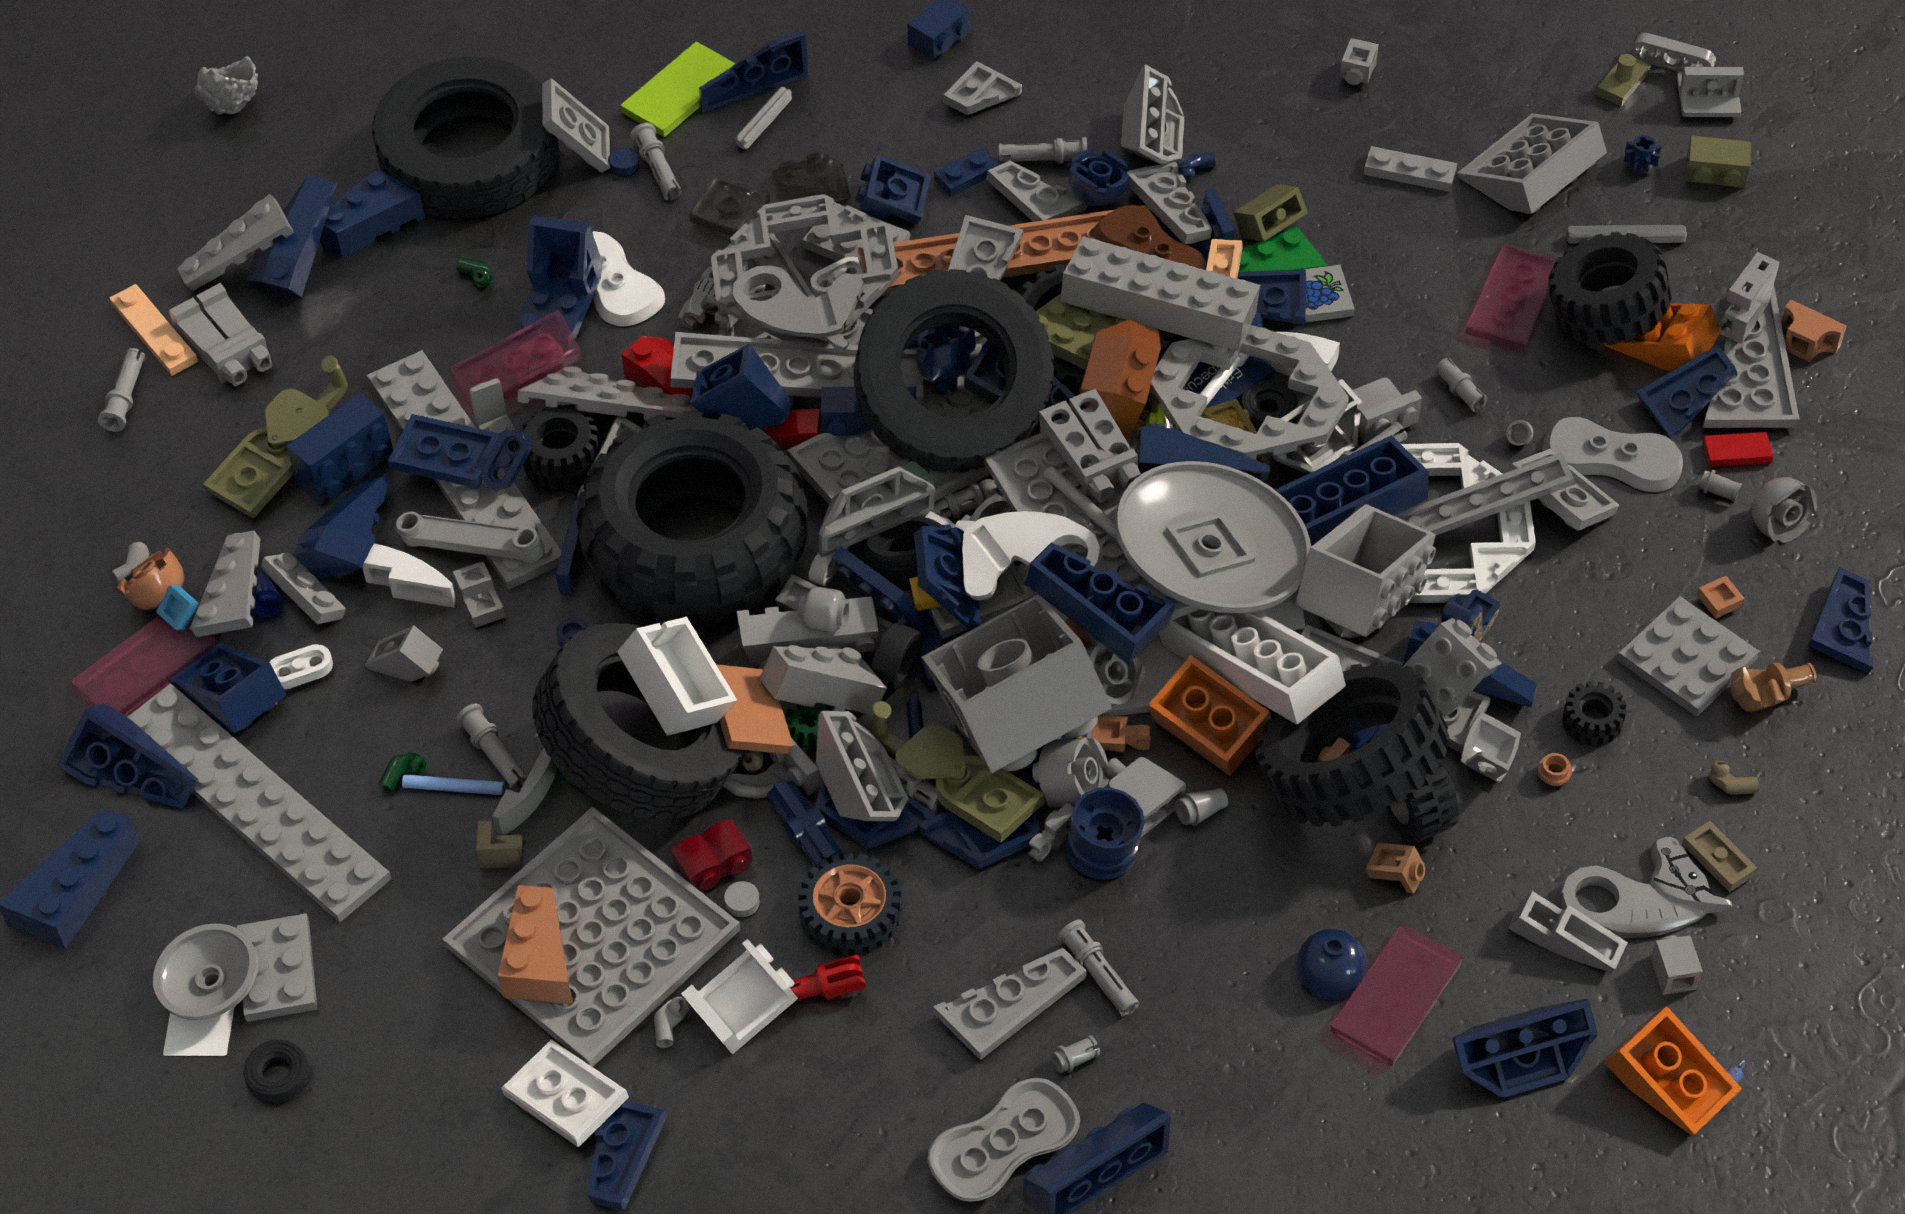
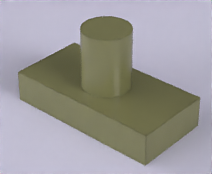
M1622 54L1618 59V63L1597 86L1596 95L1622 106L1649 74L1651 65L1635 58L1631 54Z

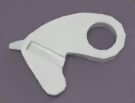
M1033 511L1006 512L984 517L976 522L958 520L955 527L964 532L962 546L964 587L966 594L974 600L990 599L995 592L999 576L1014 561L1018 560L1029 566L1030 562L1051 542L1060 547L1070 543L1080 544L1088 549L1086 559L1091 561L1090 565L1098 569L1101 567L1103 555L1095 534L1064 516Z

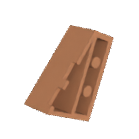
M518 885L498 972V980L503 998L573 1004L553 888Z

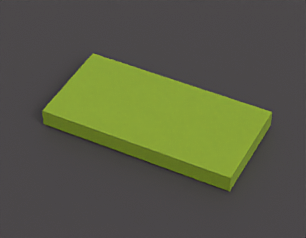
M696 41L620 105L621 113L640 124H653L656 133L666 137L701 107L699 87L736 63Z

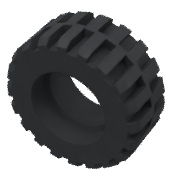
M1611 232V235L1603 236V234L1594 235L1593 239L1586 240L1585 238L1579 241L1576 247H1569L1565 250L1563 257L1559 256L1548 277V290L1558 325L1562 327L1566 334L1571 337L1574 336V339L1583 343L1589 341L1592 345H1601V343L1615 345L1618 341L1625 340L1628 342L1634 340V336L1638 334H1646L1650 331L1652 325L1656 326L1662 320V315H1665L1668 311L1672 299V290L1665 259L1660 249L1652 244L1651 241L1643 237L1639 239L1637 235L1631 233L1622 235L1620 232ZM1620 286L1612 290L1598 292L1608 287Z

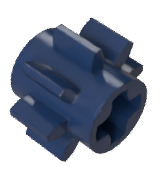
M1637 136L1634 143L1627 141L1624 162H1629L1630 167L1637 172H1648L1651 165L1658 167L1662 147L1661 145H1656L1655 140L1649 136Z

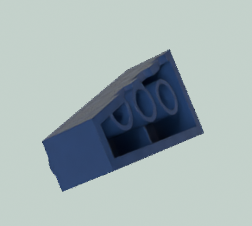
M1051 542L1030 562L1024 584L1129 665L1170 623L1177 602L1168 597H1165L1163 600L1151 594V589L1140 584L1134 586L1118 578L1119 574L1109 569L1102 571L1090 565V560Z
M101 808L0 901V912L6 925L66 949L139 844L140 839L132 819Z

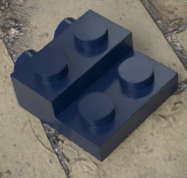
M876 154L871 164H865L860 180L865 181V185H860L855 201L860 203L859 211L884 221L891 214L918 225L922 218L931 175Z

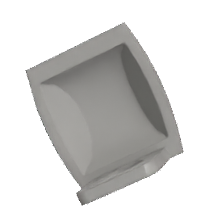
M1479 712L1467 733L1460 762L1500 783L1515 758L1521 733L1493 717Z

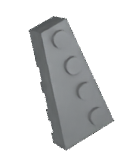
M872 596L846 599L850 602L849 619L847 624L841 626L836 632H825L807 628L804 624L803 616L799 615L798 608L795 611L779 612V607L765 608V614L751 616L749 615V610L737 611L742 645L752 668L764 669L773 646L788 647L796 645L805 648L822 646L828 649L848 647L858 652H869L875 649V647H878L882 635Z

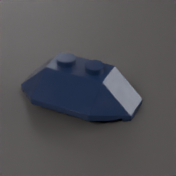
M1583 999L1539 1007L1474 1026L1453 1037L1452 1040L1461 1073L1498 1097L1505 1098L1569 1079L1584 1057L1590 1043H1593L1597 1037L1598 1032L1589 1000Z

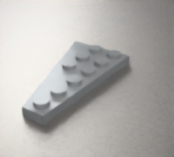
M1773 286L1769 304L1757 319L1755 327L1741 344L1728 337L1726 339L1723 352L1734 364L1736 374L1709 402L1703 428H1797L1800 419L1775 287Z
M573 366L564 367L563 370L555 374H548L546 378L519 389L517 401L529 403L533 398L546 400L545 406L550 407L576 404L575 407L579 411L627 417L628 412L644 413V420L664 414L666 419L670 417L678 419L684 418L683 411H698L691 404L690 396L666 394L663 393L661 388L638 387L635 382L630 380L615 381L608 379L606 374H587L581 372L580 368Z

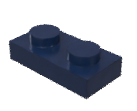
M981 147L934 171V180L950 197H953L985 180L987 170L999 166V164Z

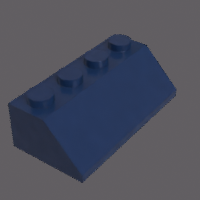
M1141 1103L1133 1109L1131 1107L1124 1109L1107 1126L1094 1128L1077 1145H1068L1060 1150L1056 1157L1047 1164H1038L1031 1168L1023 1178V1195L1038 1214H1072L1167 1153L1171 1117L1166 1111L1146 1103Z

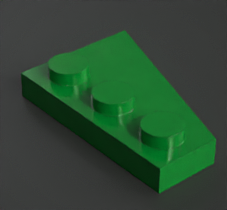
M1294 227L1274 235L1264 242L1259 241L1242 249L1239 272L1301 270L1325 267L1328 264L1298 227Z

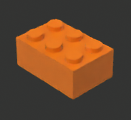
M1192 655L1188 657L1148 704L1153 721L1229 776L1235 772L1257 746L1259 735L1266 734L1263 726L1267 720H1271L1269 710Z

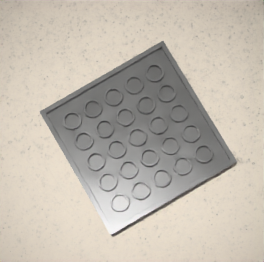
M591 807L442 940L444 946L502 994L498 972L518 885L553 888L573 1004L507 999L571 1053L593 1067L741 929L740 922L598 810Z

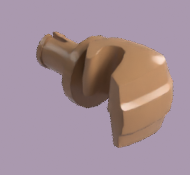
M1779 662L1768 664L1766 670L1746 669L1745 666H1742L1731 673V694L1744 711H1758L1788 700L1792 688L1816 683L1817 674L1811 663L1787 670Z

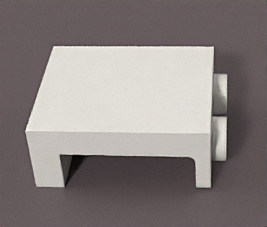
M748 939L742 943L746 951L700 991H697L691 985L681 993L732 1054L798 999L790 989L795 984L782 967L778 971L772 968L769 963L774 959L761 943L754 947Z

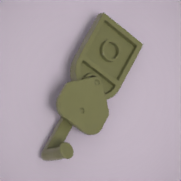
M326 356L321 361L322 371L329 374L331 383L316 399L296 389H286L280 392L265 409L266 427L252 431L237 445L203 483L207 492L253 519L294 474L292 469L294 466L290 462L286 446L329 415V411L341 399L348 388L343 371L334 356Z
M883 701L876 702L873 705V736L884 746L887 754L896 759L897 766L917 779H929V781L936 784L937 798L945 808L1000 843L1045 803L1044 793L1010 772L999 769L991 773L979 756H964L961 737L944 726H926L910 740L904 742L888 732V718L892 713L890 705Z

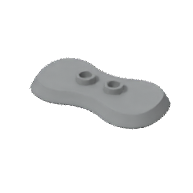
M1567 417L1554 423L1546 432L1542 444V451L1551 449L1556 454L1563 452L1566 462L1583 476L1604 475L1613 477L1645 492H1661L1672 488L1678 482L1683 468L1681 451L1669 438L1656 433L1626 434L1614 432L1581 417Z
M1029 1078L1019 1081L1011 1086L1001 1097L997 1105L982 1118L942 1132L933 1141L928 1151L927 1160L930 1170L939 1184L948 1193L960 1200L971 1202L989 1198L1004 1186L1014 1170L1026 1160L1056 1151L1071 1142L1080 1127V1115L1072 1099L1055 1083L1043 1078Z

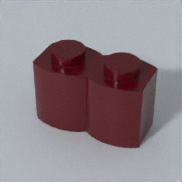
M732 819L716 823L702 834L689 837L671 849L673 862L680 874L699 891L713 888L722 877L732 874L738 875L744 872L753 862L751 848Z

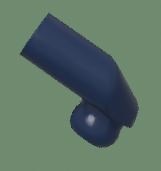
M1214 152L1192 154L1178 163L1179 175H1183L1185 179H1192L1195 176L1194 169L1215 167Z

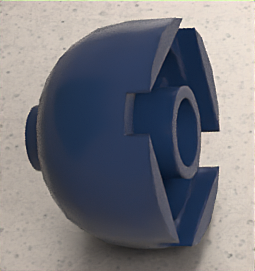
M1093 150L1078 153L1072 159L1069 173V184L1074 196L1090 206L1100 207L1113 204L1123 195L1129 178L1127 164L1120 157L1106 151H1102V155L1092 154Z
M1326 929L1309 936L1302 944L1295 969L1298 982L1301 986L1303 983L1310 990V995L1316 999L1329 1002L1343 1001L1350 998L1351 993L1355 992L1358 988L1360 990L1363 986L1367 971V960L1364 948L1355 937L1342 930Z

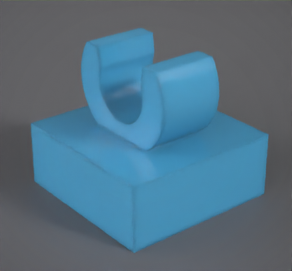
M169 585L156 613L175 630H185L189 621L194 619L199 603L179 585Z

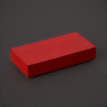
M1767 432L1704 436L1703 447L1709 467L1769 464L1773 460Z

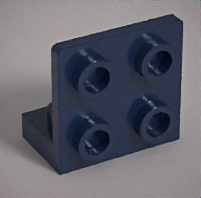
M1215 188L1204 191L1203 204H1200V208L1212 228L1210 239L1194 244H1185L1198 250L1206 261H1208L1212 239L1234 240L1235 229ZM1159 221L1163 231L1168 236L1184 244L1162 221Z

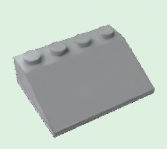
M1532 113L1457 172L1459 179L1505 208L1525 214H1532L1537 212L1549 199L1557 196L1560 190L1575 181L1586 169L1594 166L1597 160L1604 156L1607 151L1598 122Z

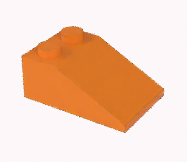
M1667 1006L1652 1015L1603 1061L1629 1090L1691 1136L1695 1135L1742 1089Z

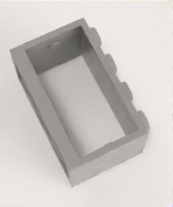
M1365 504L1310 548L1295 606L1367 637L1376 628L1380 629L1388 617H1394L1403 604L1408 605L1416 593L1420 594L1423 591L1428 576L1424 575L1425 570L1432 562L1436 552V548L1433 547L1436 534Z

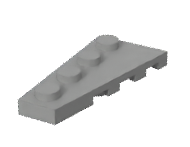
M269 194L264 199L256 202L239 219L234 220L217 237L209 240L196 254L188 257L177 269L185 285L194 291L224 274L226 266L231 263L239 265L248 260L247 255L257 248L264 251L273 245V239L281 234L286 238L293 234L294 231L277 200Z

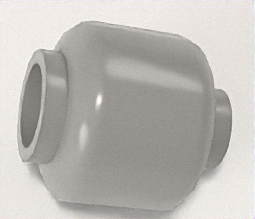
M813 587L807 596L801 597L798 612L800 616H803L804 624L807 628L825 632H836L848 622L850 602L845 599V595L840 590Z

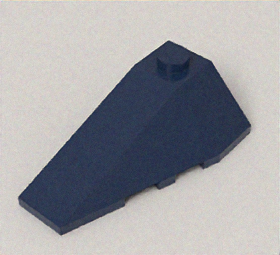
M801 31L766 43L699 87L702 111L705 112L809 77L805 32Z
M307 175L283 211L294 233L286 238L281 234L272 240L273 245L264 251L260 248L256 250L246 282L303 296L337 182Z
M1161 424L1141 426L1138 435L1136 453L1138 455L1140 474L1164 464L1184 461L1209 462L1228 466L1245 472L1264 483L1270 472V466L1179 430L1165 428Z
M1415 621L1402 667L1435 631L1438 625L1431 622ZM1502 663L1493 674L1483 678L1473 691L1531 707L1537 683Z
M106 703L85 709L57 764L58 767L85 784L109 787L119 793L128 792L143 796L146 800L181 809L185 807L199 780L131 719Z

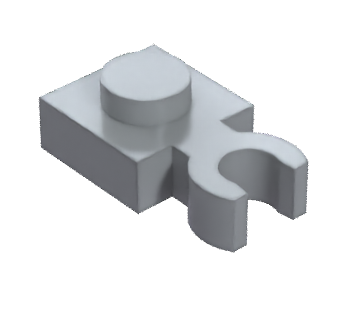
M1066 803L1059 811L1054 810L1045 820V830L1035 835L1029 842V845L1033 847L1029 855L1038 862H1041L1048 855L1051 848L1056 850L1067 839L1074 809L1072 805Z

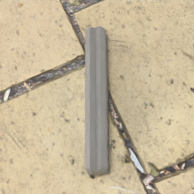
M1684 225L1569 226L1566 232L1569 244H1578L1579 241L1585 238L1586 240L1593 239L1594 235L1603 234V236L1611 235V232H1620L1622 235L1627 233L1635 234L1639 239L1643 237L1652 243H1683L1687 237L1686 226Z

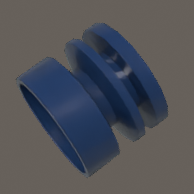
M1112 787L1093 789L1084 793L1076 801L1065 843L1067 857L1074 868L1085 876L1100 880L1119 877L1133 866L1145 823L1143 810L1138 802L1126 792Z

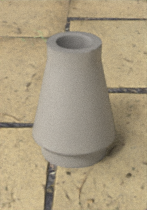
M1222 788L1184 793L1175 802L1176 814L1181 823L1193 826L1198 825L1220 809L1228 806V798Z

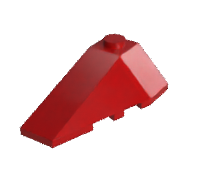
M641 336L621 354L624 377L635 382L636 386L642 388L657 387L661 388L663 393L685 394L690 396V400L692 398L693 388L670 387L674 350L673 342L666 338Z

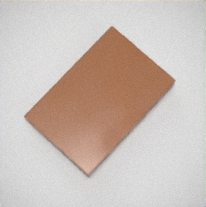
M716 664L737 699L734 705L720 719L727 748L789 754L793 748V743L780 700L774 699L759 680L764 669Z

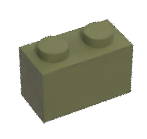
M1691 135L1686 156L1685 181L1745 188L1750 170L1751 142Z
M1276 184L1235 210L1233 214L1243 239L1264 242L1308 214L1299 187Z

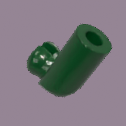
M464 257L458 259L456 265L458 272L471 274L474 283L478 287H487L491 284L493 275L486 262Z
M412 752L394 756L387 765L378 785L389 791H394L401 776L424 772L427 765L425 758Z

